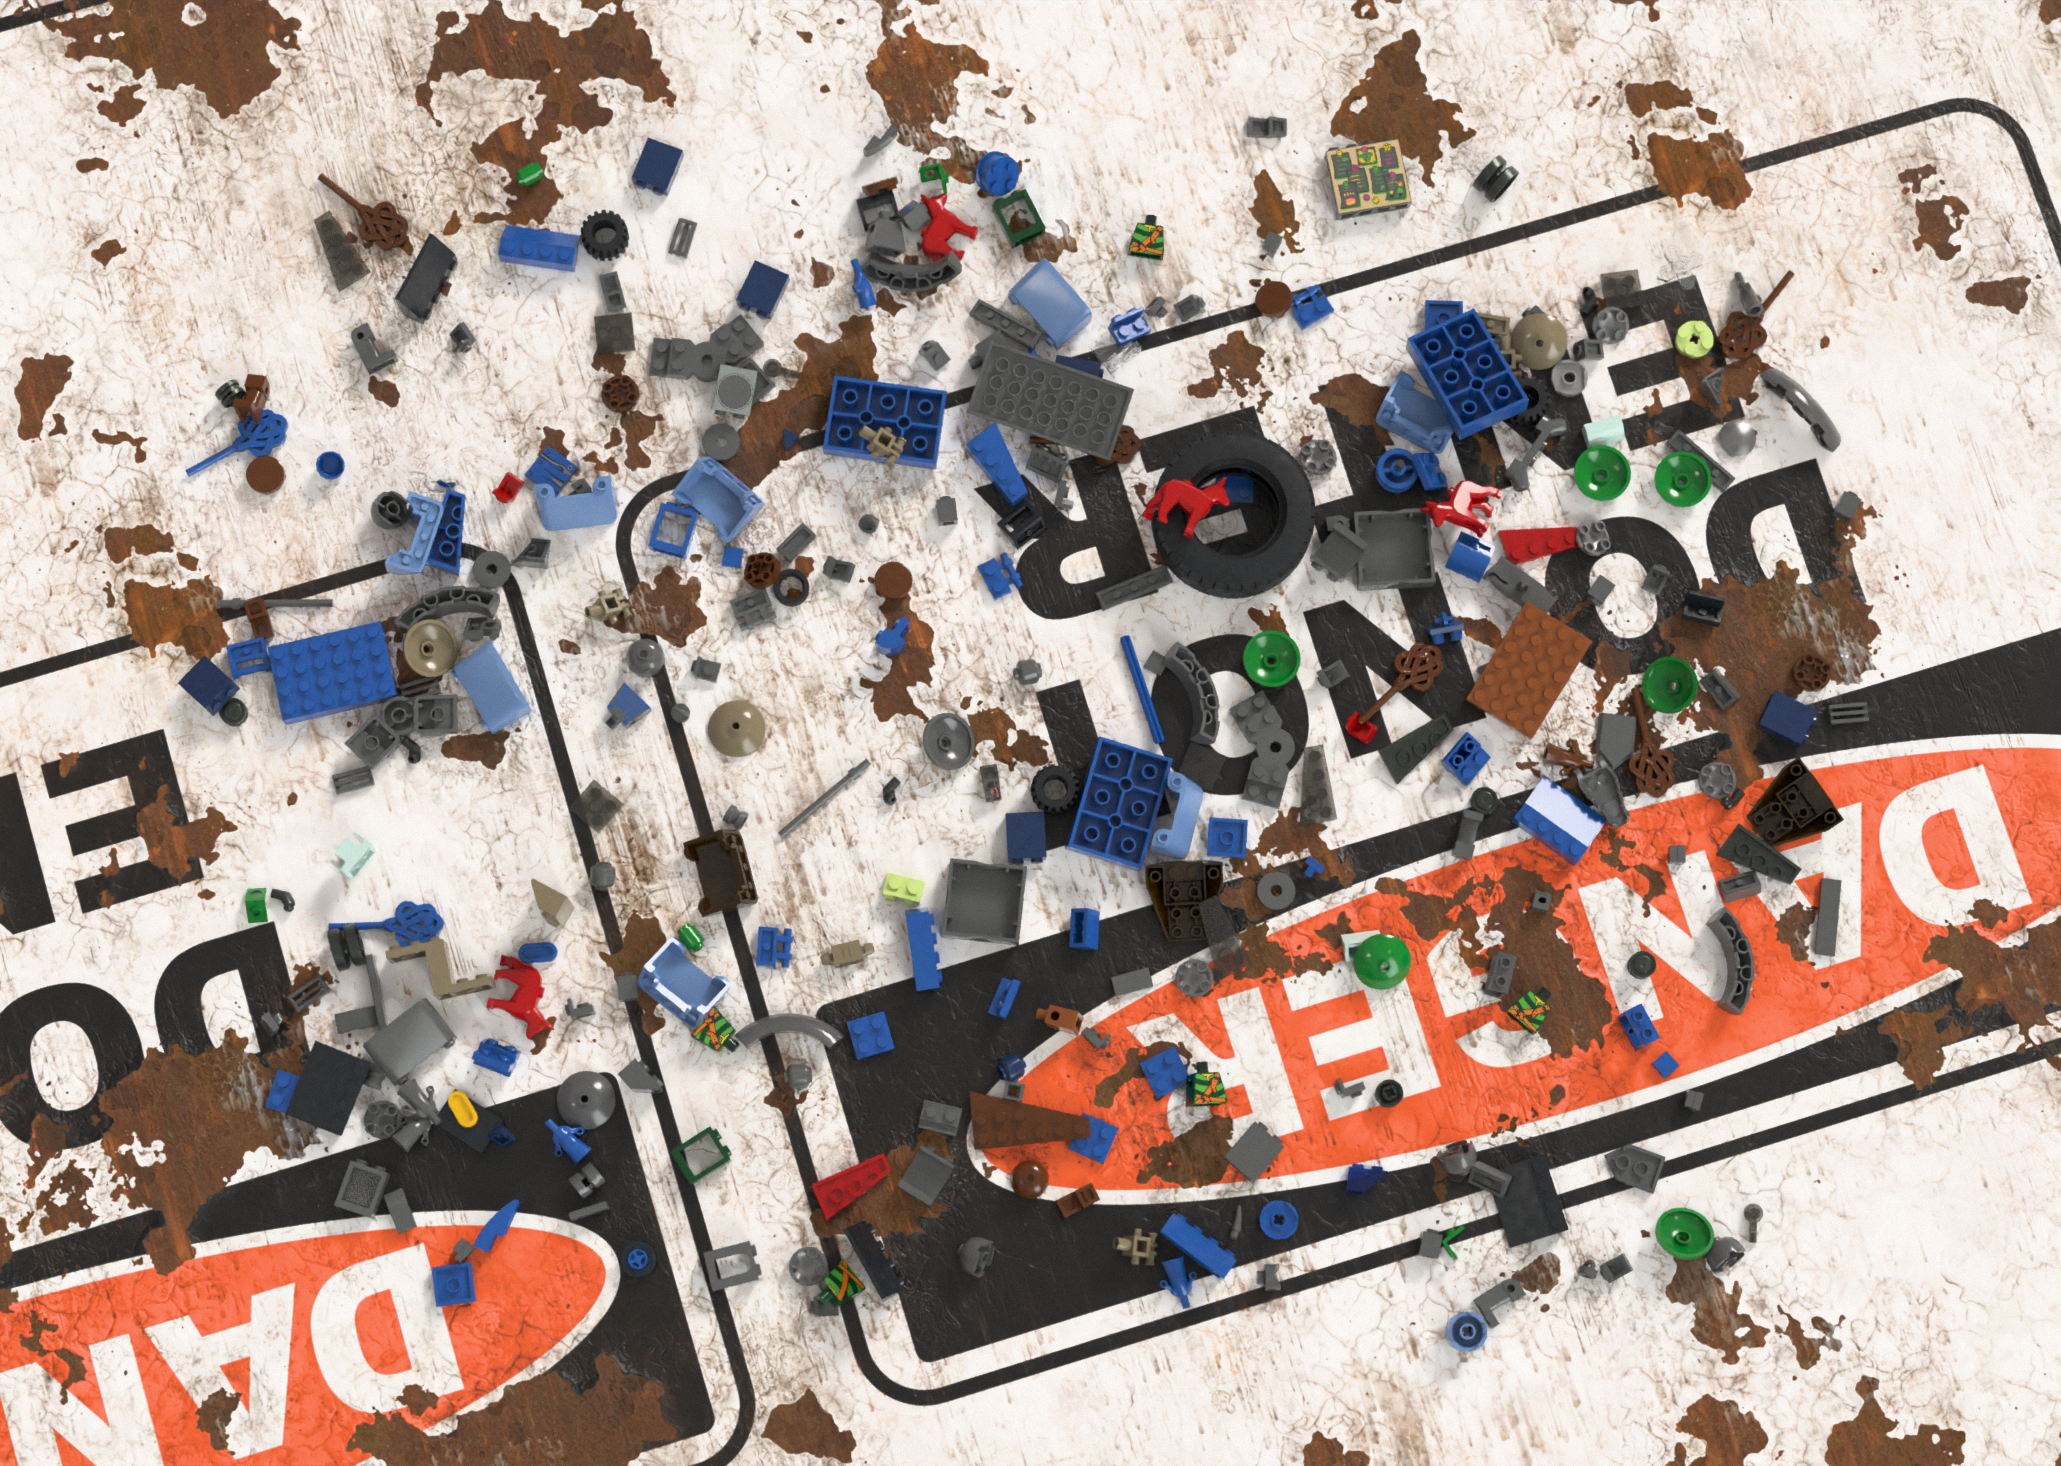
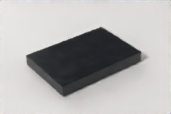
M468 1098L478 1115V1121L473 1127H463L459 1124L447 1100L437 1114L441 1119L439 1126L482 1154L491 1142L488 1134L496 1122L502 1125L504 1121Z

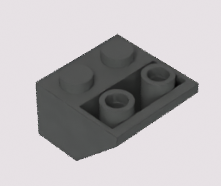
M634 1059L618 1073V1076L633 1092L657 1094L664 1092L661 1088L663 1083L655 1074L652 1077L649 1075L650 1069L642 1060L638 1062Z

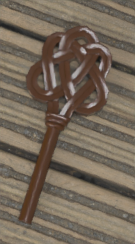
M321 173L318 176L319 181L353 206L360 217L363 218L364 221L359 226V233L362 239L367 242H375L384 251L391 250L393 247H402L406 244L408 239L407 231L409 229L408 222L403 216L397 214V210L392 203L385 201L371 208L369 205L359 203L324 174ZM374 226H377L380 234H377ZM384 227L391 229V231L386 232ZM367 228L369 229L371 234L366 233Z
M1789 270L1762 303L1764 308L1762 314L1750 317L1743 312L1735 311L1728 316L1726 327L1721 330L1717 337L1718 343L1721 345V352L1725 358L1746 360L1752 355L1754 349L1760 348L1765 344L1768 335L1766 329L1760 323L1763 321L1764 313L1793 278L1794 273ZM1742 336L1741 341L1737 342L1736 339Z
M1122 425L1116 442H1121L1122 446L1115 445L1113 451L1115 453L1112 454L1111 460L1107 461L1094 456L1097 464L1104 467L1110 466L1115 462L1128 464L1133 460V456L1139 452L1142 444L1131 426ZM1030 436L1029 444L1060 445L1036 436Z
M1417 642L1412 645L1409 651L1398 654L1393 661V666L1399 676L1395 679L1393 686L1357 719L1358 724L1362 726L1398 691H1402L1408 686L1418 692L1427 691L1433 684L1434 677L1438 676L1443 670L1439 647ZM1424 661L1425 664L1419 666L1420 662Z
M1638 687L1632 688L1631 692L1642 741L1640 745L1641 753L1633 755L1628 762V769L1635 777L1637 790L1658 799L1675 783V776L1672 771L1674 756L1668 750H1656L1655 744L1649 739ZM1639 761L1638 767L1636 768L1635 762ZM1652 772L1657 777L1656 779L1652 778Z

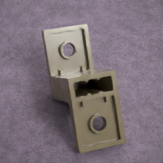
M439 937L429 938L428 942L420 943V941L408 943L409 946L402 948L401 945L389 947L390 950L385 951L386 959L392 964L426 956L433 994L438 1000L496 988L495 980L491 976H487V974L475 976L476 979L468 980V978L458 979L455 983L448 943Z

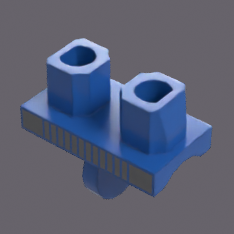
M1444 611L1440 612V618L1434 619L1435 624L1442 623V625L1427 627V633L1431 635L1434 644L1444 643L1443 633L1447 632L1450 633L1451 641H1457L1462 639L1464 624L1461 621L1448 623L1454 621L1453 615L1446 616Z

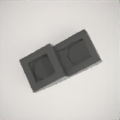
M1269 116L1267 119L1249 117L1247 119V137L1281 138L1287 136V118Z
M890 125L881 139L874 135L863 149L864 156H872L888 146L898 135L897 128Z
M617 271L599 275L608 312L626 308Z
M374 1006L334 1015L338 1034L378 1025Z
M400 1188L384 1195L398 1234L400 1235L416 1228L417 1224L404 1190Z

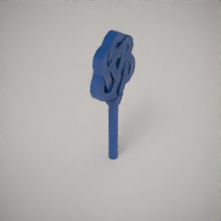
M266 409L262 412L261 421L258 426L255 424L252 416L247 415L245 423L238 422V430L241 436L236 438L231 446L186 469L187 475L190 477L234 452H244L249 449L252 455L257 458L270 455L273 448L281 446L286 441L287 419L280 414H275L272 410Z
M412 901L400 903L396 908V917H390L381 922H353L358 930L384 929L387 932H395L397 942L403 947L409 946L408 943L420 941V943L428 942L429 938L437 937V934L443 930L445 924L443 918L431 904L416 905ZM411 908L403 913L404 909ZM420 922H424V923H425V924L423 925V927H422V926H419V925H416V924H418V923H420ZM329 923L328 929L338 928L340 931H343L345 925L352 923ZM402 923V925H401L400 927H398V926L395 925V924ZM408 929H411V930H413V931H415V932H418V933H417V934L412 933V932L408 931ZM403 936H405V937H407V938H409V939H411V940H410V941H405V940L403 939Z

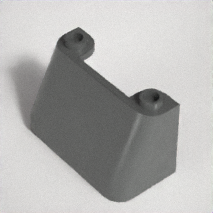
M423 998L365 1042L363 1048L394 1086L397 1084L401 1086L409 1079L407 1076L411 1070L438 1049L444 1047L449 1049L456 1043L454 1040L458 1037L430 1001Z

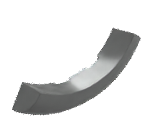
M952 251L934 262L922 265L900 264L871 252L860 265L865 277L873 283H880L890 287L892 290L906 292L930 290L935 286L948 283L962 272L961 262Z
M1771 368L1760 374L1765 388L1781 399L1785 398L1792 406V409L1811 425L1810 430L1820 446L1833 453L1841 443V436L1820 404L1799 383L1782 371Z
M463 585L441 588L423 595L420 600L407 606L396 618L394 624L406 634L419 621L436 620L453 613L472 612L493 618L500 604V594L482 587L473 588Z
M1177 641L1168 650L1161 664L1174 673L1189 696L1193 712V726L1189 739L1196 743L1210 745L1215 743L1220 726V721H1218L1220 705L1217 691L1206 668L1200 665L1195 659L1196 656L1188 648Z
M1724 906L1706 923L1718 938L1727 962L1726 987L1717 1006L1730 1014L1741 1015L1751 995L1750 990L1754 981L1755 970L1754 958L1749 939L1745 937L1740 927L1741 924Z
M795 1013L775 1014L758 1019L734 1035L747 1049L760 1040L779 1033L804 1034L818 1040L830 1050L844 1038L837 1029L828 1023L808 1015Z

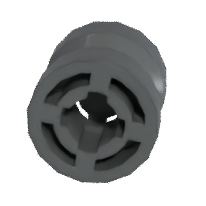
M731 804L722 821L727 824L731 823L734 825V828L740 830L749 814L745 811L740 812L735 805Z

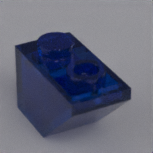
M1352 1164V1167H1347L1345 1191L1365 1193L1386 1177L1388 1171H1383V1167L1372 1166L1371 1169H1366L1362 1164Z

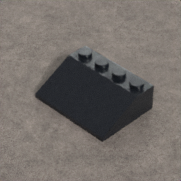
M432 233L428 235L395 297L402 314L421 324H424L425 320L430 318L433 305L438 303L442 288L447 286L451 271L454 272L458 265L455 253Z
M315 1041L285 1114L342 1136L371 1062Z
M1544 1154L1498 1169L1512 1176L1503 1198L1492 1194L1510 1248L1569 1230Z
M862 1221L844 1229L843 1231L882 1301L884 1302L904 1291L902 1286L905 1283L900 1274L896 1276L892 1269L895 1268V1265L890 1257L886 1259L883 1254L886 1249L881 1240L876 1241L873 1236L876 1231L872 1224Z

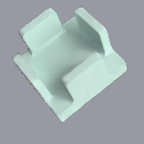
M356 832L352 835L361 842L360 846L346 838L335 851V854L345 864L341 866L333 859L330 861L351 880L376 851L367 840Z

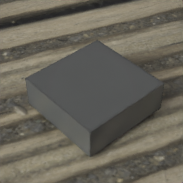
M1153 650L1143 667L1160 677L1165 669V666L1161 664L1164 656Z

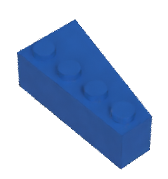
M995 422L966 444V451L1013 508L1027 497V489Z
M447 489L442 502L444 513L426 565L459 576L465 495Z
M928 907L905 910L916 990L940 988L939 983L943 982L942 973L937 971L936 965L940 963L939 952L934 951V944H937L936 932L932 933L931 925H935L933 913L929 914Z

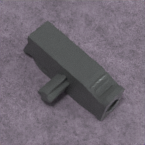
M1502 556L1482 577L1485 580L1491 576L1489 579L1490 583L1521 607L1527 601L1548 613L1558 599V596L1555 595L1553 597L1541 583Z

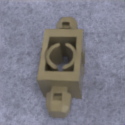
M859 940L831 946L832 953L822 954L820 958L822 965H831L834 962L837 969L864 962L863 955L873 954L875 950L873 943H864V946H860Z

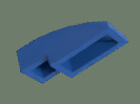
M515 1199L499 1210L486 1223L473 1246L490 1253L497 1236L506 1237L521 1202Z

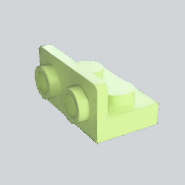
M887 873L882 896H885V900L896 902L897 899L904 901L903 904L915 907V904L920 905L925 881Z

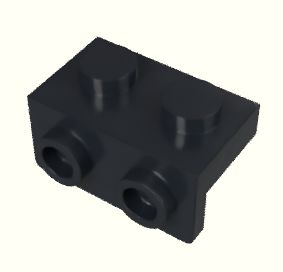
M1688 590L1683 602L1681 619L1719 628L1725 599Z

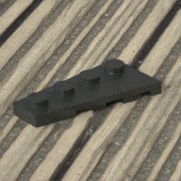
M1445 713L1378 751L1396 785L1454 730Z
M1737 824L1716 853L1717 856L1788 885L1794 881L1802 868L1741 824Z

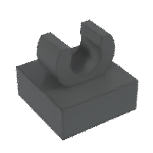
M1162 296L1155 297L1144 309V312L1148 316L1156 314L1159 318H1164L1168 313L1163 307L1166 300Z
M267 1012L262 1015L260 1023L269 1036L272 1037L278 1033L280 1028L278 1025L282 1023L284 1018L280 1013L272 1017Z

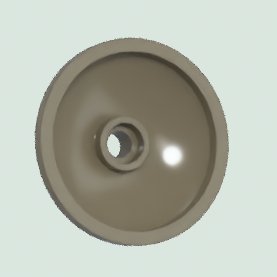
M1534 313L1524 317L1516 324L1511 335V348L1515 349V354H1522V362L1520 363L1530 369L1542 370L1554 366L1562 359L1567 349L1568 339L1564 326L1559 320L1548 314ZM1542 340L1543 345L1537 346L1536 341Z
M438 620L419 621L407 631L404 637L403 655L408 666L417 674L425 677L440 676L448 672L457 659V639L453 631L446 624ZM424 646L428 648L427 652H424Z
M735 700L720 705L713 712L708 723V735L712 745L720 753L729 757L738 758L750 755L759 748L765 737L766 727L762 714L755 706L745 701ZM735 723L740 725L736 730L732 728Z

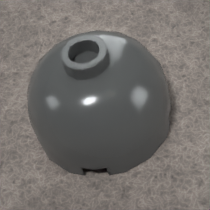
M389 491L383 492L372 502L370 512L374 523L378 527L393 530L401 527L408 521L410 509H407L406 504L408 503L401 494Z
M640 639L634 642L629 647L626 655L630 670L642 678L658 674L665 663V654L661 646L650 639Z
M1467 1140L1454 1142L1446 1146L1448 1150L1443 1153L1440 1150L1437 1153V1159L1443 1170L1453 1175L1459 1174V1176H1464L1468 1174L1477 1161L1476 1150L1471 1140L1470 1143Z
M1717 1236L1714 1238L1711 1249L1706 1254V1261L1713 1273H1721L1724 1271L1722 1267L1729 1265L1730 1268L1744 1257L1746 1250L1733 1237L1725 1236L1720 1238Z
M972 1237L959 1247V1262L965 1272L974 1277L984 1275L985 1271L983 1269L985 1265L990 1266L994 1255L995 1246L991 1245L994 1243L993 1241L983 1237Z

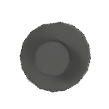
M582 478L571 485L574 491L568 495L592 493V488Z
M1264 1264V1271H1256L1257 1284H1264L1265 1291L1281 1290V1284L1275 1276L1280 1264Z

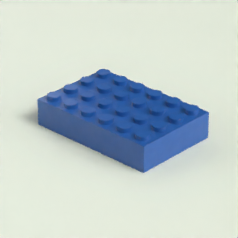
M1475 309L1407 338V352L1459 440L1527 409L1528 397Z
M834 376L823 446L824 454L885 463L888 456L873 458L870 455L871 451L866 448L869 441L858 435L864 425L875 432L880 427L883 429L889 427L892 429L891 434L906 440V444L902 447L903 452L899 454L900 457L898 460H895L894 464L936 470L947 391Z
M381 621L267 647L282 720L286 725L384 703L392 697L399 696L385 629Z
M1098 737L1065 849L1134 871L1141 870L1173 759L1108 738Z

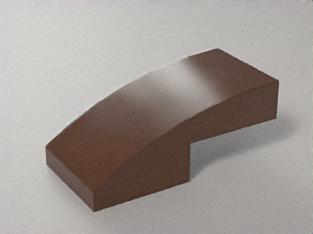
M263 597L244 602L254 638L264 637L266 639L275 636Z
M1091 1182L1054 1202L1064 1219L1098 1202L1100 1198Z

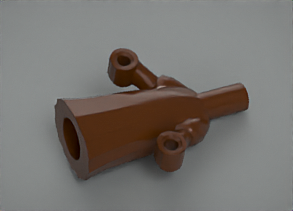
M1573 740L1566 741V747L1570 748V751L1553 745L1550 742L1547 743L1542 764L1567 767L1560 769V776H1566L1569 772L1581 766L1593 769L1594 762L1582 758L1580 751L1576 750Z

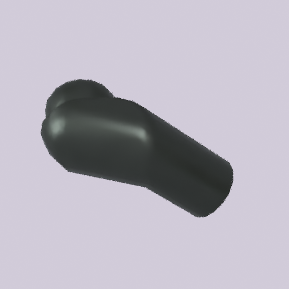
M406 736L401 744L409 749L408 761L411 764L418 763L421 759V747Z

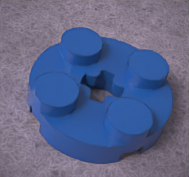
M1281 1200L1271 1201L1261 1210L1259 1216L1260 1228L1269 1238L1274 1240L1286 1239L1297 1229L1298 1213L1288 1202ZM1275 1215L1278 1217L1283 1216L1282 1225L1274 1223Z

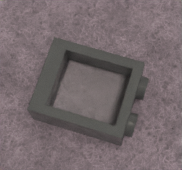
M357 1159L354 1162L350 1160L334 1206L374 1219L390 1174L386 1173V1168L375 1165V1168L367 1166L368 1162Z

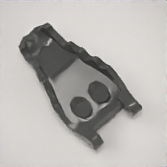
M1602 755L1596 758L1598 767L1582 774L1579 768L1573 770L1576 782L1582 793L1605 816L1612 827L1617 828L1628 822L1630 814L1624 805L1620 783L1616 774L1605 762Z

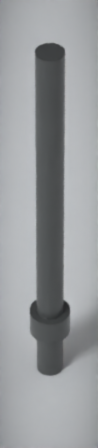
M241 598L217 600V608L232 607V609H241V607H245L244 602L249 600H241ZM333 599L264 600L266 607H333Z
M865 759L855 768L852 767L845 777L788 823L778 834L784 838L849 782L861 776L860 773L870 766L871 763Z

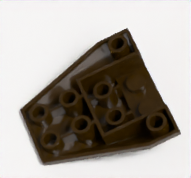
M1800 757L1781 769L1746 816L1764 842L1771 847L1829 831L1844 820L1833 801Z
M1210 860L1160 862L1145 866L1146 887L1167 941L1207 940L1223 884V863Z

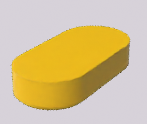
M462 1091L452 1092L448 1097V1104L459 1124L466 1128L473 1127L478 1121V1115L470 1100Z

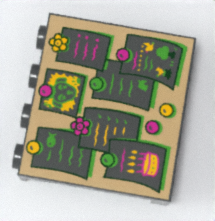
M1386 138L1382 142L1368 141L1364 145L1350 144L1346 148L1332 147L1325 151L1324 160L1327 161L1336 205L1335 214L1337 220L1410 208L1412 200L1399 139Z

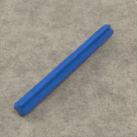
M1125 635L1120 638V642L1154 743L1159 744L1164 742V736L1129 635Z

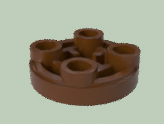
M897 176L863 185L861 189L867 196L879 194V190L883 188L885 191L896 189V184L899 182Z
M1271 281L1264 284L1257 291L1255 304L1259 312L1264 316L1279 319L1289 310L1294 297L1290 288L1285 283Z
M617 375L611 377L602 385L601 396L604 405L609 410L615 413H626L637 405L640 393L636 382L628 375Z
M260 456L249 464L246 471V479L254 491L270 495L280 489L286 479V474L282 464L276 458Z
M761 552L756 555L751 554L747 558V564L744 569V580L755 589L770 587L780 575L781 565L779 560L768 552Z
M900 562L883 564L877 570L874 579L878 593L891 601H897L905 597L910 592L913 584L910 570Z
M1805 654L1793 665V681L1803 691H1820L1830 681L1831 665L1819 655Z

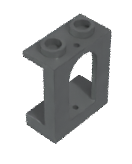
M750 1241L703 1253L713 1292L760 1280L759 1276L762 1275L760 1264L755 1263L754 1256H757L755 1244L751 1245ZM737 1254H746L750 1257L751 1267L747 1272L722 1279L718 1278L714 1260Z

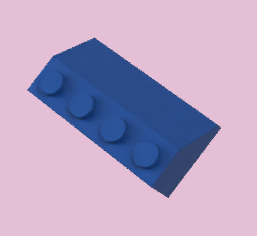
M506 225L501 236L498 256L500 262L575 272L581 236Z
M1173 1213L1159 1234L1220 1280H1223L1237 1261L1234 1259L1235 1254L1228 1249L1223 1251L1218 1247L1219 1242L1212 1237L1207 1239L1202 1235L1203 1230L1196 1225L1191 1227L1186 1223L1188 1219L1180 1213L1177 1215Z

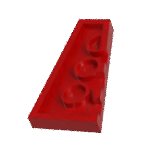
M1577 527L1498 530L1506 559L1515 566L1579 547L1575 535Z
M884 1153L811 1184L826 1220L828 1221L891 1172Z

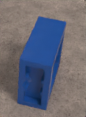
M672 502L661 503L648 545L649 549L687 560L699 519L698 512H695L696 510L691 507H685L684 509L677 507V504ZM665 511L691 518L683 547L657 540Z
M1642 1003L1617 1017L1635 1051L1660 1038Z

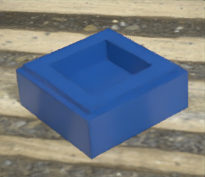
M725 546L722 566L741 568L744 549Z
M1667 1051L1652 1063V1066L1664 1079L1680 1066Z

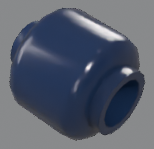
M1011 1054L998 1061L996 1072L1001 1080L1012 1082L1024 1076L1026 1063L1022 1057L1019 1058L1018 1055Z

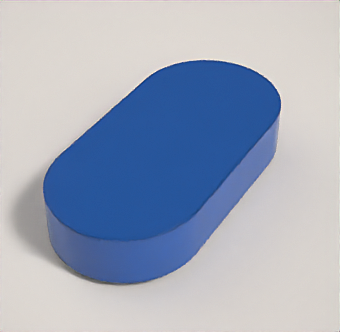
M550 942L524 944L518 951L520 960L526 964L552 962L558 955L556 946Z

